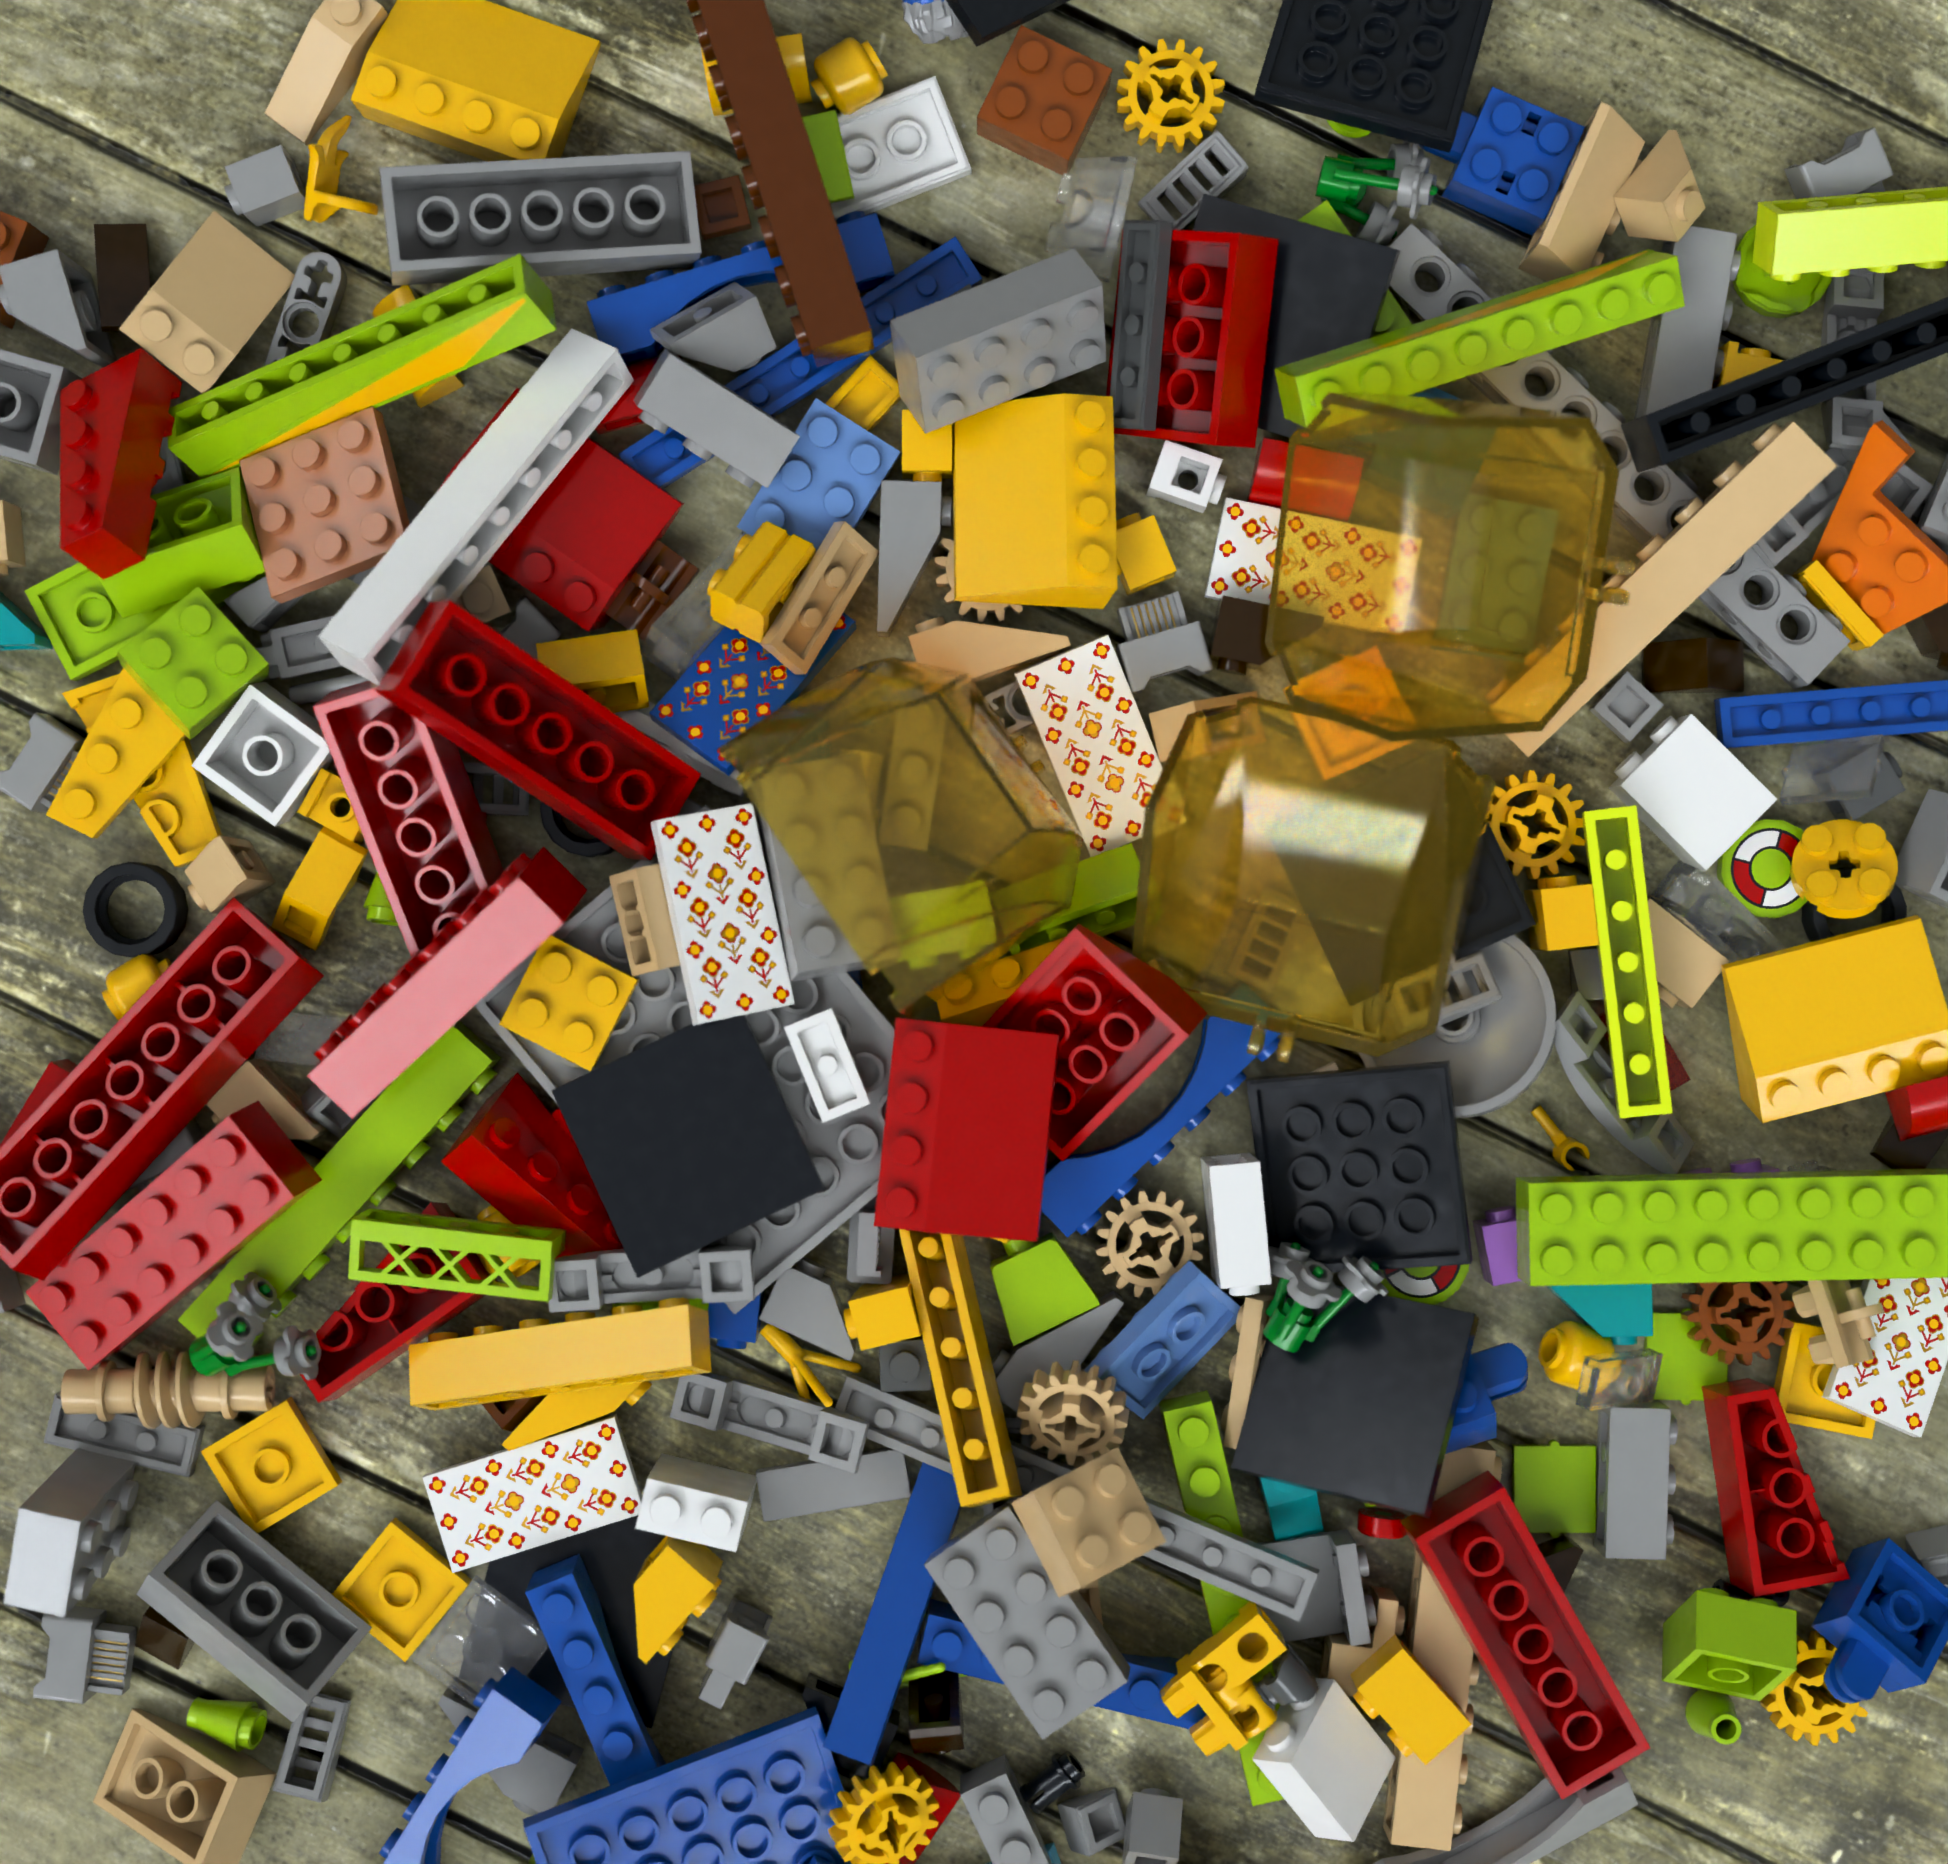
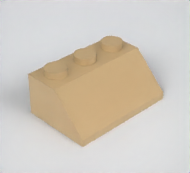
M1603 102L1599 104L1583 125L1585 129L1546 219L1533 234L1518 269L1547 282L1601 265L1604 253L1597 251L1604 234L1612 236L1621 220L1613 196L1642 162L1638 157L1645 141L1610 105Z

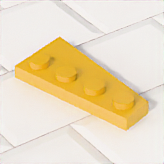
M122 668L46 813V816L94 839H97L138 794L140 787L156 769H160L172 756L171 752L186 737L124 668Z
M119 674L62 693L70 707L76 710L87 727L85 729L87 733L91 730ZM187 736L171 752L172 756L160 769H156L140 787L138 794L133 798L140 809L139 813L175 867L191 864L210 841L222 835L202 775L191 766L196 758Z

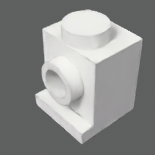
M1165 440L1146 496L1157 497L1203 513L1208 502L1217 505L1227 478V476L1218 473L1223 459ZM1185 473L1193 475L1197 482L1196 487L1191 490L1183 489L1178 482L1179 476Z

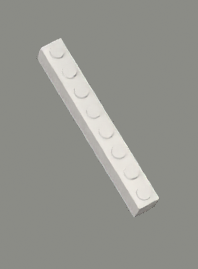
M571 328L319 634L320 640L340 665L379 685L428 604L443 600L456 602L633 383L634 380L617 348Z

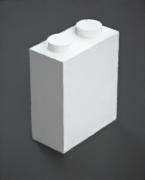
M1693 714L1678 717L1676 720L1669 716L1649 735L1654 743L1641 756L1635 751L1615 769L1614 773L1619 778L1609 789L1626 806L1636 805L1638 818L1693 872L1707 871L1777 798Z
M1250 1152L1200 1157L1211 1276L1220 1289H1229V1295L1231 1296L1260 1293L1259 1285L1272 1284L1260 1161Z
M661 1453L647 1477L635 1529L736 1552L747 1524L757 1482L756 1475Z
M1315 1678L1318 1684V1691L1315 1696L1306 1702H1292L1279 1707L1276 1721L1266 1730L1252 1760L1315 1837L1354 1842L1396 1757L1335 1679Z

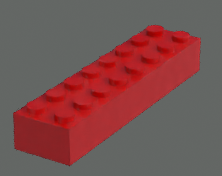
M232 898L0 1148V1258L12 1270L44 1281L324 977L316 967L259 915L236 898Z

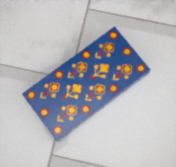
M843 613L808 672L800 675H795L764 649L760 643L740 634L736 628L732 630L725 626L649 712L651 720L730 776L857 629L856 622Z

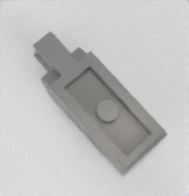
M333 616L271 629L269 633L260 635L262 647L255 649L269 663L270 680L278 678L289 679L343 667L318 637Z

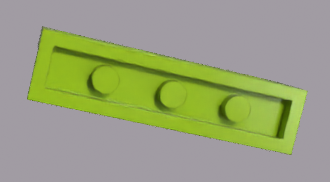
M368 1208L351 1219L348 1279L549 1302L553 1298L555 1258L565 1250L566 1230ZM365 1241L382 1243L395 1260L385 1269L364 1267ZM399 1245H407V1246H411V1247H409V1248L404 1252V1251L399 1247ZM419 1247L432 1248L445 1266L434 1275L423 1274L408 1256ZM448 1250L460 1251V1253L453 1257ZM468 1253L482 1254L495 1269V1272L485 1280L471 1279L458 1262ZM498 1256H505L511 1258L507 1262L503 1263ZM519 1258L541 1260L539 1287L522 1285L508 1267ZM400 1264V1266L405 1271H396L393 1269ZM450 1270L455 1277L442 1275ZM500 1275L506 1283L494 1282L493 1280Z

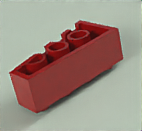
M142 348L80 380L71 382L60 390V549L103 580L145 560L157 502L150 495L158 479H162L166 463L159 457L163 437L171 436L175 420L168 413L171 399L179 398L182 381Z
M517 1072L487 1098L440 1162L513 1224L566 1230L565 1250L556 1258L623 1248L578 1148Z
M430 1202L421 1213L456 1218L447 1203ZM399 1245V1247H400L404 1252H405L409 1247H411V1246H407V1245ZM419 1247L408 1256L423 1274L434 1275L445 1266L432 1248ZM448 1250L453 1257L460 1253V1251ZM389 1252L376 1268L385 1269L395 1258ZM468 1253L458 1262L471 1279L485 1280L490 1276L476 1253ZM400 1264L393 1269L396 1271H405L400 1266ZM450 1270L442 1275L455 1277ZM361 1281L355 1287V1292L343 1306L336 1310L315 1333L321 1349L320 1361L317 1364V1377L312 1380H306L303 1374L300 1375L318 1403L336 1400L407 1351L409 1345L417 1344L486 1295Z
M1750 1378L1702 1386L1730 1583L1752 1596L1758 1597L1850 1579L1843 1561L1839 1560L1832 1543L1834 1536L1828 1521L1822 1518L1813 1493L1816 1491L1808 1473L1804 1472L1796 1453L1798 1446L1775 1388Z

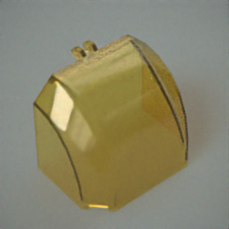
M1329 392L1321 401L1323 410L1307 428H1298L1289 438L1265 644L1270 656H1279L1291 684L1285 691L1290 704L1391 742L1542 731L1587 678L1599 601L1627 605L1630 593L1624 589L1601 586L1604 570L1619 575L1632 574L1635 561L1606 555L1619 470L1590 418L1503 404L1416 396Z
M896 657L871 661L803 694L718 748L727 763H730L741 773L736 779L871 975L880 969L884 972L897 990L888 997L897 1010L910 1019L1071 908L1083 837L1040 777V774L1046 770L1041 760L1030 763L1023 753L1024 749L1028 746L1027 740L1023 735L1016 738L1012 737L970 675L966 672Z
M1252 696L1237 700V707L1235 709L1206 717L1202 711L1188 714L1145 807L1132 955L1169 976L1208 1013L1207 1015L1253 1026L1247 1049L1248 1054L1259 1055L1264 1046L1266 1030L1284 1034L1283 1038L1279 1041L1276 1055L1278 1056V1061L1285 1063L1290 1061L1296 1037L1378 1057L1431 1035L1437 1030L1456 960L1485 836L1495 782L1487 774L1478 776L1461 758L1462 749L1453 740Z

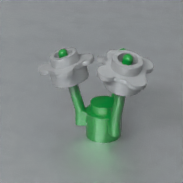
M1403 140L1402 144H1391L1387 158H1354L1338 154L1337 158L1325 155L1315 196L1326 198L1335 212L1342 213L1361 223L1356 233V238L1387 246L1390 240L1397 235L1396 229L1400 220L1393 217L1397 206L1410 208V219H1417L1421 206H1430L1434 195L1438 191L1436 187L1437 176L1436 174L1428 173L1430 158L1425 157L1422 149H1418V144ZM1363 170H1387V177L1363 173ZM1360 184L1397 190V201L1393 200L1389 207L1374 201L1367 213L1345 202L1346 198L1356 200Z
M1281 1242L1279 1248L1268 1246L1271 1273L1280 1277L1274 1297L1265 1311L1270 1319L1263 1329V1334L1277 1347L1288 1352H1298L1304 1340L1314 1342L1322 1327L1354 1295L1364 1303H1368L1379 1293L1385 1297L1388 1294V1290L1381 1283L1385 1276L1379 1269V1265L1365 1256L1358 1260L1356 1257L1350 1259L1345 1255L1341 1259L1345 1267L1338 1273L1339 1279L1345 1285V1288L1341 1291L1333 1284L1331 1271L1325 1265L1309 1258L1310 1251L1301 1247L1298 1242ZM1288 1291L1292 1298H1288L1284 1303ZM1327 1299L1332 1301L1314 1320H1311L1314 1314L1310 1308H1321Z
M248 1272L244 1276L243 1281L237 1279L231 1284L232 1292L229 1294V1301L218 1305L216 1308L218 1317L211 1322L206 1334L195 1339L189 1347V1357L192 1365L204 1376H214L224 1370L230 1377H233L244 1370L276 1364L278 1370L285 1376L303 1374L306 1380H312L318 1375L317 1364L321 1357V1349L315 1332L311 1329L304 1330L303 1332L299 1331L295 1325L287 1326L284 1329L283 1335L278 1337L274 1344L273 1353L252 1357L254 1353L252 1344L255 1337L263 1332L262 1322L269 1319V1313L277 1314L282 1310L281 1302L277 1298L276 1290L272 1284L253 1272Z

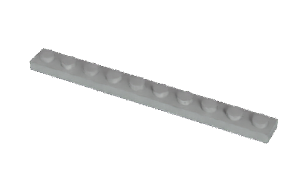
M850 1374L846 1377L835 1409L870 1423L866 1436L867 1439L953 1475L938 1409L897 1392H881L880 1385L857 1375ZM1010 1440L1022 1496L1014 1497L1016 1500L1076 1469V1467L1057 1459L1051 1461L1047 1459V1455ZM1143 1496L1166 1540L1165 1543L1143 1554V1556L1296 1621H1301L1319 1574V1569Z

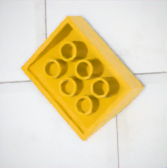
M397 0L366 54L350 100L366 119L487 162L561 158L601 42L487 0Z
M1061 393L1014 399L953 423L954 601L1104 609L1118 589L1113 397Z
M1918 915L1721 965L1740 1097L1762 1123L1948 1076V1008L1924 926Z

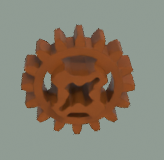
M1748 1282L1693 1283L1697 1287L1695 1293H1682L1681 1297L1692 1303V1310L1681 1313V1319L1694 1322L1695 1327L1687 1333V1336L1695 1341L1705 1339L1700 1351L1709 1356L1718 1351V1361L1731 1365L1735 1355L1738 1362L1745 1366L1752 1365V1353L1765 1360L1771 1358L1767 1346L1770 1343L1784 1346L1786 1342L1778 1332L1781 1327L1793 1328L1794 1326L1792 1321L1783 1318L1785 1310L1795 1307L1793 1301L1782 1299L1780 1296L1789 1287L1787 1282H1754L1764 1294L1762 1297L1756 1296L1751 1292V1286ZM1718 1286L1719 1290L1709 1302L1711 1294ZM1739 1302L1754 1306L1752 1308H1745L1744 1311L1737 1313L1736 1318L1722 1314L1737 1308ZM1765 1321L1764 1326L1762 1327V1329L1760 1330V1332L1757 1334V1330H1758L1759 1327L1762 1325V1323ZM1710 1324L1724 1327L1726 1338H1729L1730 1343L1718 1337Z

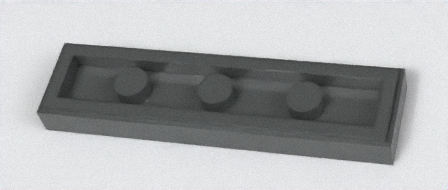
M1124 220L1110 397H1113L1114 428L1156 430L1173 222Z

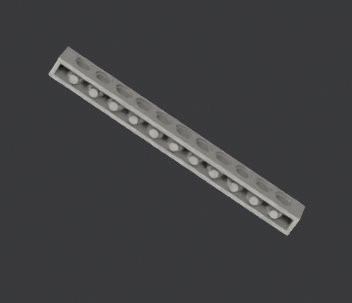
M1411 223L1389 246L1399 250L1400 253L1388 289L1412 324L1450 313L1452 308L1456 306L1466 308L1491 300L1478 286L1480 281L1476 274L1462 263L1455 265L1442 252L1444 247L1441 241L1425 228L1419 230ZM1419 272L1432 274L1437 280L1438 290L1435 292L1421 290L1415 282V274ZM1552 349L1466 377L1642 546L1657 533L1665 538L1673 530L1671 526V515L1673 512H1679L1696 496L1703 502L1696 494L1698 491L1696 484L1681 471L1676 470L1673 472L1664 464L1637 473L1621 428V424L1625 423L1622 413L1609 402L1603 401L1600 403L1587 390L1589 384L1586 379L1571 367L1564 368L1551 356L1553 353ZM1526 375H1536L1544 381L1546 386L1545 396L1537 397L1527 391L1524 383ZM1563 409H1571L1579 414L1582 420L1580 431H1571L1563 425L1561 420ZM1600 443H1606L1615 448L1618 454L1616 466H1608L1599 459L1597 451ZM1636 478H1645L1652 484L1654 489L1652 501H1645L1637 496L1634 490ZM1752 547L1698 597L1705 606L1793 689L1809 685L1850 642L1841 632L1843 625L1832 613L1825 609L1818 610L1805 598L1807 591L1800 582L1788 574L1782 576L1774 567L1770 569ZM1747 580L1755 582L1761 589L1762 599L1759 605L1751 604L1745 598L1744 585ZM1783 615L1792 617L1797 623L1798 633L1794 640L1785 637L1781 631L1780 621Z

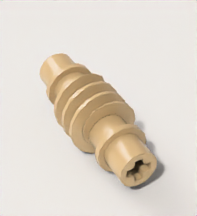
M161 1351L158 1354L155 1369H152L150 1355L147 1352H140L135 1368H117L114 1361L105 1360L100 1363L98 1368H92L89 1371L87 1368L66 1370L61 1384V1404L65 1414H97L100 1421L110 1422L116 1414L137 1413L142 1425L147 1429H155L160 1426L161 1422L168 1429L178 1427L181 1422L188 1428H195L201 1424L206 1412H222L225 1419H235L239 1411H270L275 1398V1374L271 1365L244 1370L233 1377H230L224 1370L214 1376H204L195 1368H192L187 1351L179 1353L175 1368H172L170 1355L167 1351Z

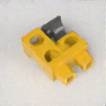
M1251 1601L1238 1610L1239 1615L1223 1629L1199 1644L1190 1655L1187 1653L1176 1662L1178 1674L1171 1678L1160 1690L1163 1703L1177 1719L1197 1704L1207 1714L1189 1728L1193 1740L1206 1756L1217 1752L1229 1743L1237 1752L1248 1743L1249 1738L1258 1735L1276 1721L1277 1711L1275 1705L1277 1703L1282 1706L1292 1702H1306L1311 1700L1318 1691L1315 1676L1289 1643L1284 1641L1282 1632L1263 1608ZM1281 1655L1282 1659L1275 1677L1268 1672L1259 1682L1251 1679L1253 1675Z

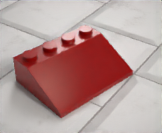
M1172 230L1156 430L1114 428V434L1215 446L1255 448L1279 239L1232 232ZM1120 250V260H1119V270H1118V280H1117V290H1116V300H1115V310H1114V320H1113V330H1112V339H1111V349H1110V359H1109V369H1108V379H1107L1106 396H1110L1111 374H1112V362H1113V349H1114V337H1115V325H1116V312H1117V300H1118V287H1119V275H1120V263H1121V250Z
M520 388L515 389V391L511 394V396L507 399V401L503 404V406L499 409V411L495 414V416L491 419V421L487 424V426L483 429V431L479 434V436L475 439V441L471 444V446L467 449V451L451 469V471L448 473L441 486L454 472L458 464L468 455V453L478 443L482 436L487 432L490 425L494 421H496V419L506 409L510 402L515 398V396L519 393ZM588 437L488 562L586 631L598 630L606 626L611 618L605 614L657 539L659 541L662 539L684 503Z
M1078 924L982 1027L1060 1035L1048 1148L1064 1162L1190 1036L1208 1013L1169 976Z
M896 1018L874 1226L928 1233L1038 1241L1060 1035Z

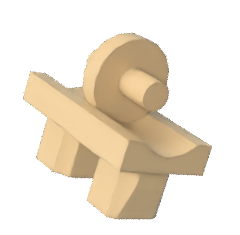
M1849 1280L1808 1281L1809 1285L1792 1294L1796 1311L1802 1319L1819 1315L1825 1333L1809 1338L1808 1348L1813 1363L1835 1364L1837 1369L1874 1359L1868 1338L1876 1337V1333L1870 1317L1885 1313L1882 1303L1866 1306L1861 1288L1851 1289Z

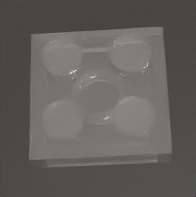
M476 1575L412 1661L479 1710L473 1704V1701L491 1677L498 1682L512 1666L527 1676L549 1646L535 1618Z

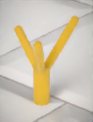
M767 1324L759 1332L789 1363L799 1396L811 1400L807 1382L825 1407L832 1406L833 1400L804 1360L853 1373H859L862 1369L858 1363L802 1349L787 1332L770 1324Z

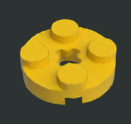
M1848 819L1831 820L1805 829L1800 842L1794 849L1790 876L1796 893L1802 900L1805 897L1810 903L1816 905V911L1833 918L1851 919L1869 914L1877 908V904L1885 900L1886 897L1888 898L1896 881L1898 860L1893 846L1886 839L1885 831L1880 826L1874 823H1862ZM1837 860H1847L1857 868L1852 870L1849 878H1842L1839 870L1830 869L1829 865L1836 864Z

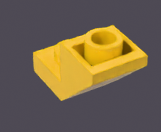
M323 826L286 888L271 927L316 951L326 937L337 906L355 885L368 849Z

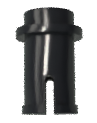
M1066 1751L1063 1755L1054 1754L1052 1756L1053 1763L1027 1784H1023L1020 1787V1792L1025 1802L1040 1790L1044 1791L1029 1806L1035 1813L1041 1814L1047 1806L1068 1789L1073 1788L1076 1790L1081 1786L1080 1780L1085 1777V1771L1079 1761L1069 1751Z

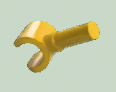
M1538 1105L1531 1111V1114L1550 1137L1549 1139L1554 1144L1552 1149L1553 1157L1560 1165L1570 1171H1574L1572 1166L1566 1161V1154L1573 1147H1576L1577 1151L1589 1160L1590 1152L1588 1148L1575 1138L1567 1137L1541 1105Z

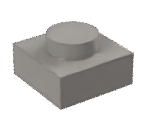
M1626 671L1613 682L1589 710L1623 742L1628 743L1632 741L1664 704Z

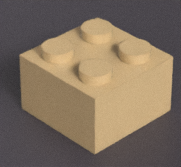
M1118 1447L1011 1502L1059 1598L1087 1586L1166 1542Z

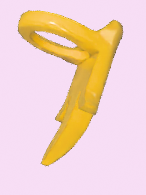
M349 115L330 125L323 132L317 144H309V168L303 213L306 221L311 222L314 220L317 223H322L341 208L374 215L378 214V205L375 203L337 195L341 165L349 155L347 151L337 150V145L350 125L352 117Z

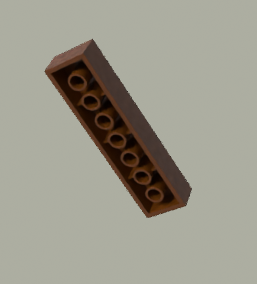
M686 0L690 14L697 11L701 12V14L692 16V20L706 63L714 60L717 61V64L709 66L708 69L722 112L732 109L734 113L724 118L738 160L741 161L749 158L750 165L741 167L754 209L757 210L765 207L767 213L757 217L770 258L773 259L781 256L783 265L774 267L786 307L789 308L797 305L799 315L790 317L802 356L813 354L818 368L875 349L871 327L764 0Z

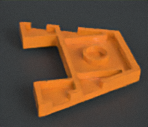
M1881 420L1871 426L1811 562L1818 560L1883 634H1886L1948 603V555L1881 492L1882 487L1916 452Z

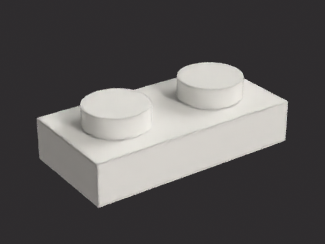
M833 1007L784 1027L822 1123L871 1104Z

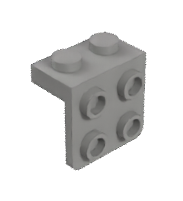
M1348 1529L1257 1543L1319 1569V1574L1300 1622L1261 1606L1282 1632L1284 1641L1288 1642L1344 1633L1351 1646L1371 1643L1369 1627L1377 1625L1376 1612L1372 1596H1364L1361 1577L1369 1576L1367 1555L1364 1545L1356 1546V1542Z

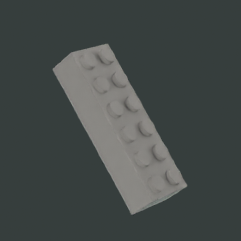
M690 151L379 167L392 286L457 282L520 253L539 277L693 267L692 264L699 260L702 253Z

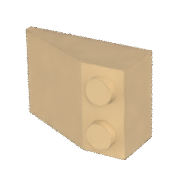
M214 210L139 302L119 330L203 394L209 391L289 289L295 275Z
M138 1708L131 1710L93 1803L183 1864H239L277 1773L242 1751L237 1752L217 1740Z

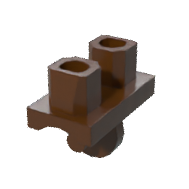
M657 539L605 614L628 630L637 629L638 637L648 644L700 570Z

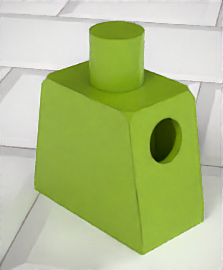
M1053 1232L1040 1237L1037 1242L1011 1240L1007 1244L1001 1242L1007 1254L990 1262L991 1273L1013 1346L1100 1305L1094 1289Z

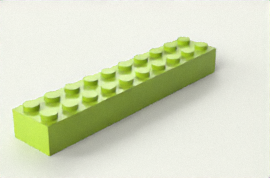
M1948 1168L1516 1177L1518 1279L1529 1286L1948 1278Z

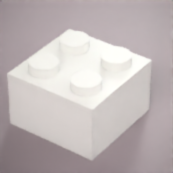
M260 682L248 686L191 766L276 827L290 821L301 806L320 769H328L333 762V758L318 720L266 682Z

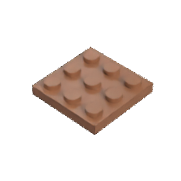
M373 406L239 461L272 599L281 604L375 567L393 546L397 538L410 525L383 415Z

